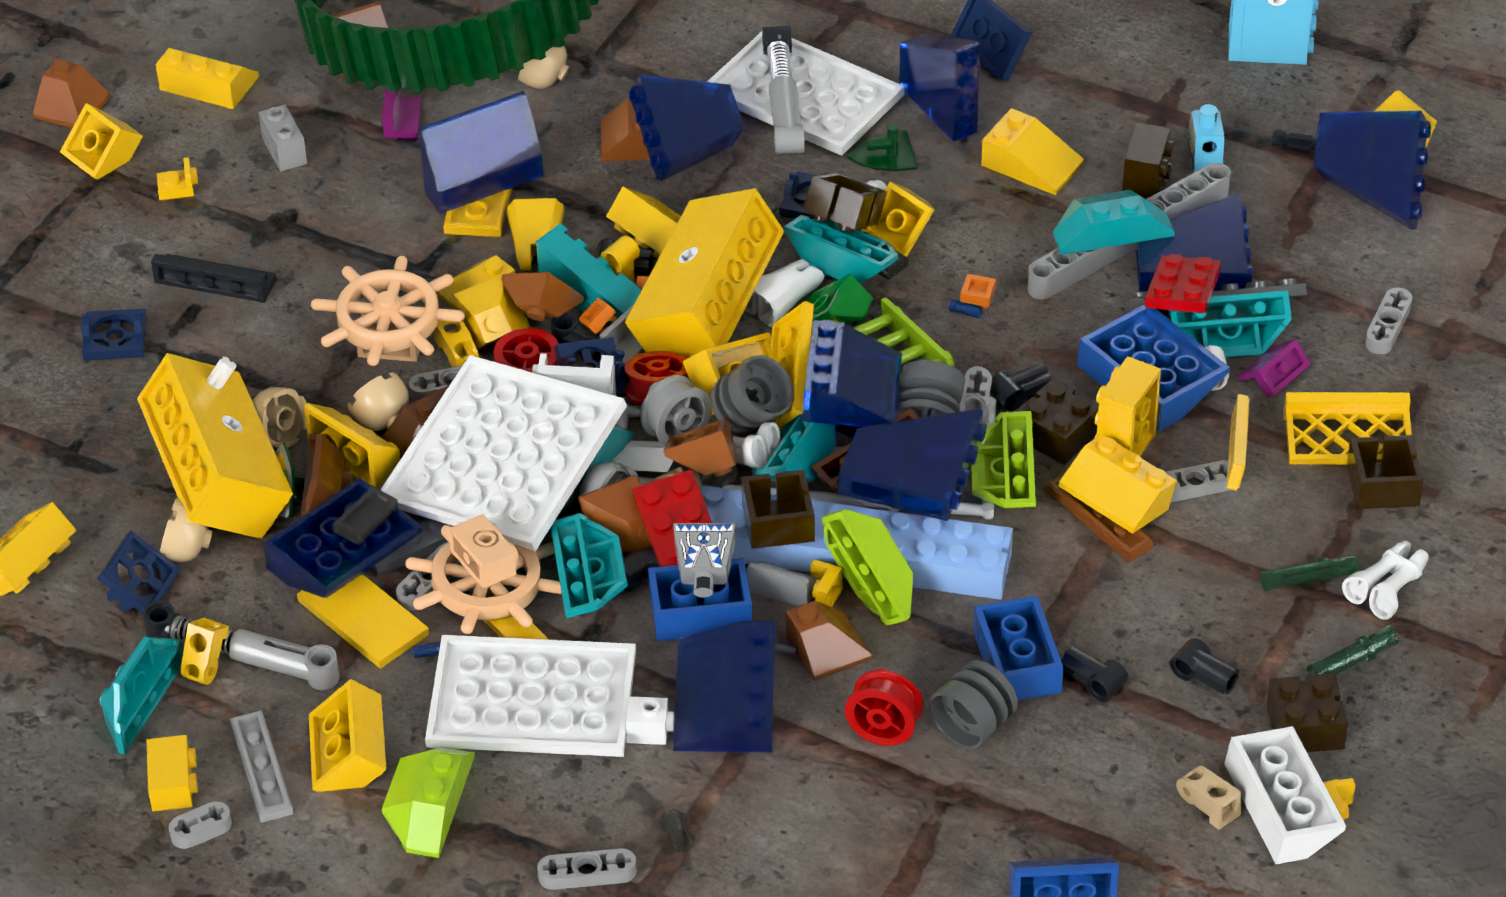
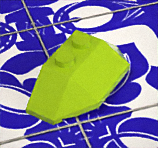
M1031 411L1000 412L994 419L995 422L989 425L971 444L972 495L1003 508L1036 507Z
M847 509L824 515L821 521L824 525L825 544L838 566L842 567V572L857 597L873 613L880 616L881 621L886 626L907 621L911 615L913 572L881 519Z
M439 747L400 758L382 806V813L401 841L406 853L435 858L440 857L471 769L475 752Z

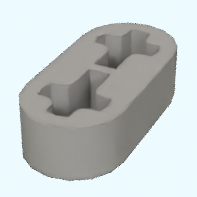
M214 801L175 817L168 827L172 844L178 848L187 849L224 834L231 828L230 810L225 803ZM216 816L220 820L215 821L212 817ZM185 829L189 833L184 834L181 830Z

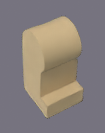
M1198 766L1177 780L1176 786L1181 797L1187 803L1195 804L1198 809L1208 815L1209 823L1218 830L1241 815V791L1209 769Z

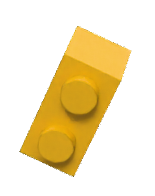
M187 735L147 739L148 793L152 812L193 807L192 793H198L197 775L196 773H191V768L197 767L195 747L189 748Z

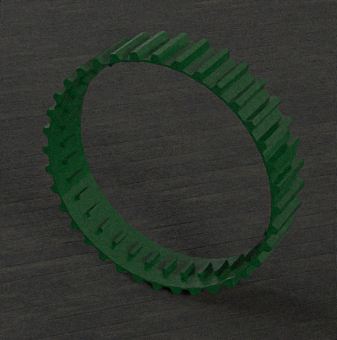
M295 0L310 54H315L319 66L327 65L329 73L333 76L344 74L345 80L349 84L361 81L365 83L366 89L372 90L378 86L388 87V91L396 93L401 88L413 89L414 93H421L426 88L436 87L440 92L447 91L450 86L458 84L471 87L474 86L476 80L484 78L496 80L500 78V73L510 69L520 71L524 69V63L532 59L542 60L546 58L545 52L550 48H561L565 45L564 38L568 34H577L581 30L579 22L590 19L592 16L590 6L597 5L599 0H515L493 11L451 23L418 28H384L351 23L334 17L321 9L326 0Z

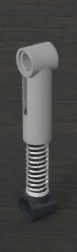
M790 25L762 27L763 53L768 55L771 79L769 95L774 126L775 154L804 153V130L800 118L797 85L792 77L789 54L792 53Z
M166 601L152 602L144 608L142 614L147 637L172 638L185 643L188 623L193 622L191 618L187 620L186 617L175 613L174 607ZM238 629L236 632L228 630L227 638L222 640L220 652L222 654L226 653L232 660L308 680V684L316 690L331 689L339 682L340 675L336 651L328 645L320 644L307 647L244 629Z

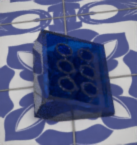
M524 91L419 128L425 194L440 214L544 176L542 152L527 95Z
M813 320L804 388L802 421L895 430L902 353L845 323L831 320Z
M359 478L265 541L266 567L286 585L328 598L423 532V527L362 478Z
M740 621L679 638L673 751L773 753L776 621Z

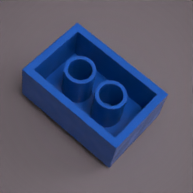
M744 558L732 559L727 583L713 584V594L705 598L694 595V584L681 583L678 565L648 568L649 595L656 641L738 633L740 629L752 627V602Z
M1037 595L974 606L973 633L984 662L997 668L1008 679L1015 690L1018 700L1062 693L1063 665Z

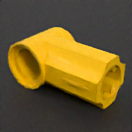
M625 235L602 252L601 257L609 263L616 276L622 273L635 284L634 260L640 256V249L632 238Z

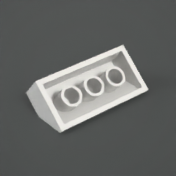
M1293 726L1231 737L1224 765L1236 788L1241 791V798L1275 864L1307 859L1345 831L1346 825Z

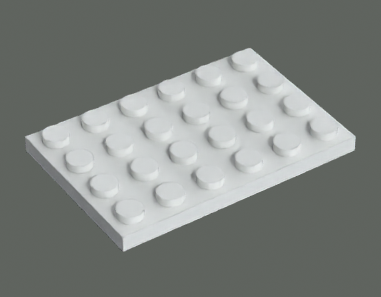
M762 31L710 78L702 88L703 95L773 125L769 95L770 70L768 55L763 53ZM792 38V53L789 54L792 77L797 85L804 139L842 156L904 96L905 86Z
M442 635L426 730V747L624 757L626 743L625 721L628 697H631L636 644Z

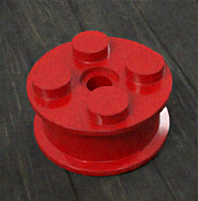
M535 328L517 329L505 334L498 340L494 347V359L496 363L532 372L533 365L539 364L540 353L547 354L548 365L559 366L554 349L559 343L553 335L544 330Z
M668 351L646 352L630 358L625 364V373L630 377V383L625 389L629 402L642 405L650 386L657 381L673 375L687 377L688 374L683 361L688 358Z
M886 668L872 670L861 675L856 681L853 694H851L845 704V717L850 727L863 739L877 745L896 746L906 742L914 732L915 722L921 717L924 708L922 693L910 680Z

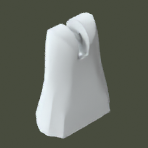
M800 259L776 271L762 275L745 311L751 315L758 313L760 321L772 327L799 300L822 283L824 274L818 268L810 266L804 259Z

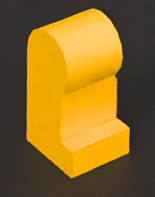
M438 321L434 329V340L438 347H442L452 368L463 366L469 355L479 358L472 336L463 321ZM455 324L454 330L444 331L445 326Z
M204 617L188 623L181 663L182 677L204 685H209L214 680L218 670L217 659L220 655L222 640L226 639L228 635V625Z

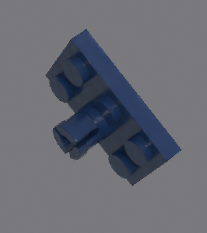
M968 0L950 38L999 79L1009 81L1032 32L993 0Z

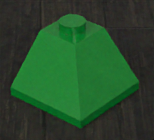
M851 274L811 293L807 302L814 304L811 332L826 330L825 323L834 319L843 327L852 322H861L869 313L868 307L873 297Z

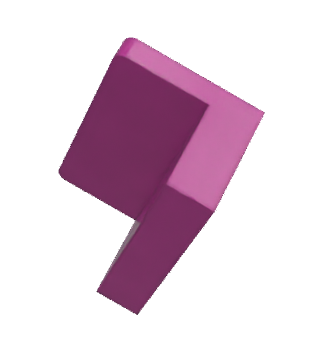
M385 87L382 110L384 138L418 137L422 105L421 97H399V90L396 93L388 91V87Z
M1294 339L1271 347L1240 373L1238 378L1240 381L1255 378L1268 398L1280 392L1308 368L1311 363L1298 341Z

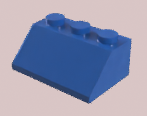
M1098 857L1009 862L1010 897H1117L1119 865L1114 858Z

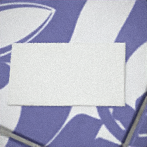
M625 446L617 463L628 466L634 471L668 472L673 460L665 457L664 448Z

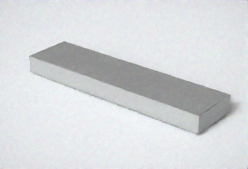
M262 710L230 718L233 734L260 822L293 815L292 804Z

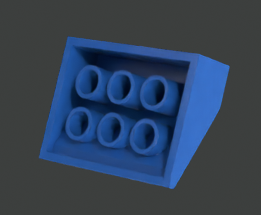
M1145 304L1082 337L1079 343L1077 366L1100 385H1107L1116 366L1120 367L1127 356L1161 369L1156 426L1158 432L1180 421L1230 372L1228 365L1158 310L1145 308Z

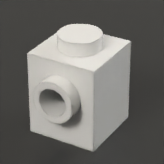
M628 697L625 721L627 743L666 745L667 732L674 731V712L668 711V698Z

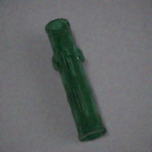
M1355 554L1332 559L1321 557L1317 562L1262 571L1260 573L1261 584L1264 591L1319 580H1322L1324 583L1331 582L1332 578L1350 575L1359 571V565Z
M1386 626L1384 629L1368 637L1362 635L1356 639V643L1314 664L1308 665L1307 672L1314 671L1308 675L1338 674L1364 660L1371 661L1376 658L1378 653L1399 643V638L1391 639L1397 636V633L1393 627Z

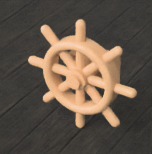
M399 256L396 259L394 269L377 270L362 276L352 267L345 266L342 274L350 283L341 291L338 299H314L311 302L313 310L336 312L338 329L323 336L321 344L324 347H330L346 339L357 346L358 357L367 358V363L370 366H376L380 359L417 362L420 351L427 356L433 354L434 347L426 338L434 331L438 321L461 322L465 317L461 310L439 308L436 292L451 285L453 277L450 274H445L431 282H427L419 275L405 271L408 260L404 256ZM399 291L407 292V294L401 297L398 296ZM366 297L371 303L359 301L362 298ZM420 300L425 305V307L410 306ZM350 313L362 314L360 318L354 321L350 317Z
M484 514L452 527L444 525L441 528V534L448 543L437 552L433 560L409 557L405 562L406 567L410 570L432 573V587L434 591L417 597L413 602L415 609L422 610L441 602L450 611L464 617L461 624V631L464 634L472 633L477 620L501 619L511 615L522 627L528 628L532 625L533 620L524 608L534 600L538 591L562 594L560 581L540 578L541 568L539 560L555 554L553 542L539 546L536 551L514 545L511 542L509 543L501 535L498 526L492 524ZM459 560V562H460L462 565H458V564H454V563ZM523 567L527 575L516 574V570ZM446 576L458 577L463 579H460L450 584ZM503 585L517 588L509 592ZM472 588L474 590L472 596L462 593ZM492 593L496 596V597H485L486 595L492 594Z

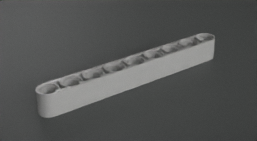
M1222 163L1209 164L1146 200L1166 212L1172 227L1175 228L1228 197L1230 168ZM1152 240L1063 255L1060 254L1057 248L1029 265L1028 294L1034 299L1039 300L1050 298Z

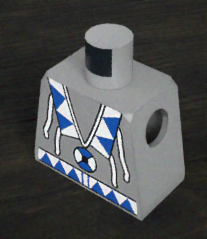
M674 523V544L681 583L694 584V595L702 598L709 597L713 594V584H725L728 581L736 545L735 523Z

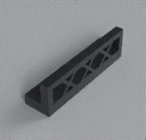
M167 253L166 255L155 254L151 260L154 283L265 303L277 280L276 273Z

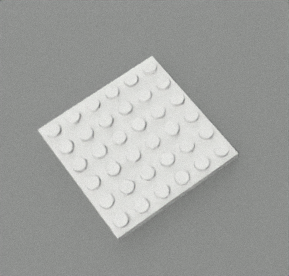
M469 355L377 494V498L381 504L452 526L484 514L492 524L498 526L501 535L509 543L511 542L514 545L536 551L626 409V402L621 397Z

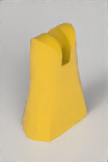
M556 198L514 199L507 206V217L514 240L517 262L521 271H532L533 256H537L536 241L558 224H562L565 208Z

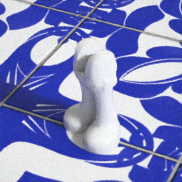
M774 422L761 424L757 435H750L746 438L733 436L738 458L736 463L752 468H764L781 441L777 424Z
M1404 540L1397 543L1383 554L1379 562L1365 570L1357 571L1348 576L1342 583L1343 594L1351 603L1357 605L1362 604L1369 597V605L1373 614L1380 619L1387 620L1398 609L1397 592L1406 583L1418 579L1422 575V571L1429 559L1428 553L1419 549L1409 559H1406L1411 549L1410 542ZM1388 572L1392 573L1390 577L1375 586Z

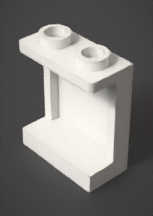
M540 353L539 364L533 365L532 373L616 396L614 356L602 355L600 368L551 366L547 363V354Z

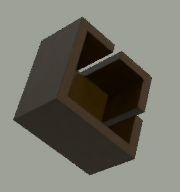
M1136 122L1125 156L1122 191L1132 190L1144 199H1147L1166 189L1167 181L1164 180L1170 179L1172 172V162H1169L1168 157H1172L1174 141L1170 140V128Z
M839 173L812 177L804 211L812 213V218L815 220L829 222L832 219L833 222L839 223L838 228L855 232V229H867L869 226L879 224L888 191Z
M1054 378L1036 393V398L1032 396L1016 411H1031L1033 448L1063 465L1090 442L1097 433L1098 425H1095V417L1099 410V403L1081 393L1075 396L1074 389Z
M1412 435L1384 436L1381 463H1376L1379 446L1378 437L1350 438L1347 468L1357 509L1420 506L1424 478L1419 459H1417V451Z
M804 469L776 473V500H771L770 474L741 477L742 507L751 549L815 542V514Z
M1336 674L1307 675L1305 681H1300L1299 676L1270 678L1267 708L1272 729L1293 726L1306 752L1345 749L1348 721L1343 701H1340L1341 694Z

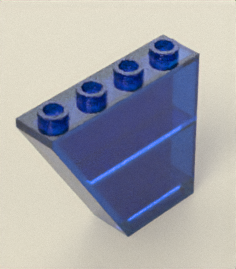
M925 33L900 42L899 84L905 86L904 92L953 142L977 133L980 43L973 40Z
M640 75L629 91V101L632 103L636 122L640 127L643 143L647 148L650 164L658 181H663L733 146L745 127L730 84Z
M1422 111L1320 113L1314 167L1322 178L1405 227L1417 230V221L1422 218L1420 193L1425 190L1423 165L1428 163V150L1425 147L1426 138L1431 136V123L1427 121Z
M1231 195L1170 219V223L1175 231L1173 237L1137 242L1138 292L1148 291L1162 255L1179 254L1182 257L1188 258L1209 257L1212 260L1221 261V272L1214 291H1220V285L1237 283L1238 289H1245L1246 284L1252 282V265H1247V263H1250L1251 250L1250 245H1245L1249 239V227L1243 226L1247 222V207L1241 206V195Z
M974 409L857 428L839 472L838 494L948 521L952 509L958 510L962 496V492L959 491L960 487L966 488L970 476L968 466L969 464L974 465L979 449L976 446L977 442H983L986 434L987 424L982 423L983 410Z

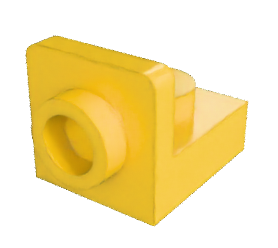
M189 157L183 158L184 170L157 173L159 200L194 196L193 185L198 184L196 167H190Z
M814 559L810 564V573L812 577L818 579L813 586L812 597L817 602L833 607L843 590L842 567Z
M1334 779L1323 782L1343 821L1348 819V805L1352 804L1355 790L1354 779Z

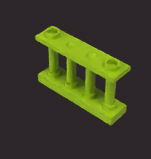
M885 297L881 299L882 316L852 329L843 327L836 319L825 323L827 347L843 345L849 348L855 355L852 371L857 376L876 378L878 385L877 395L893 408L896 406L897 397L900 394L901 374L897 375L889 369L917 357H920L922 360L943 362L953 367L954 361L948 351H944L909 319L899 306H895ZM884 327H888L893 332L868 344L857 340ZM902 341L909 347L882 360L873 355Z

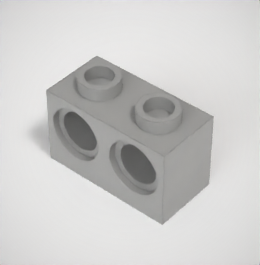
M286 105L258 112L262 139L280 172L307 164L304 137Z

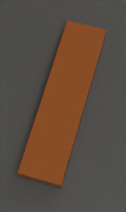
M1064 474L1047 483V492L1128 563L1153 549V541L1140 529L1132 534L1060 488L1058 485Z

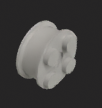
M682 375L669 376L650 386L640 411L641 425L648 434L656 436L659 442L666 446L669 437L708 424L712 412L711 398L704 390L695 387L687 377Z

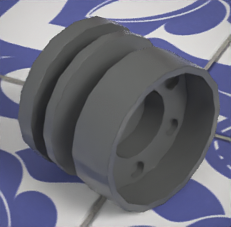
M762 355L750 357L715 382L711 391V405L718 420L728 418L731 432L741 435L755 433L759 430L761 424L771 422L786 412L793 401V385L788 373L778 362Z
M933 360L909 362L902 370L899 385L900 394L897 397L894 417L910 408L929 427L928 437L950 435L956 431L958 424L959 403H961L965 385L963 374L955 367L943 362Z
M980 660L968 661L960 671L955 673L951 681H947L929 699V710L939 730L952 742L968 749L979 748L994 733L996 728L1002 726L1018 709V699L1008 679L997 668Z

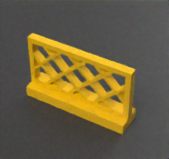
M1286 392L1283 415L1286 421L1289 464L1347 465L1349 443L1340 437L1347 429L1359 438L1371 437L1378 429L1388 436L1412 435L1409 412L1410 393ZM1293 420H1307L1312 425L1303 432L1293 424ZM1326 420H1337L1343 425L1334 432L1323 423ZM1357 420H1368L1373 425L1364 432L1354 423ZM1388 420H1403V426L1395 432L1385 422ZM1316 429L1328 437L1321 444H1318L1309 437ZM1303 441L1314 450L1310 454H1296L1295 447ZM1334 441L1345 450L1341 454H1331L1325 448ZM1380 443L1376 463H1381L1383 444Z

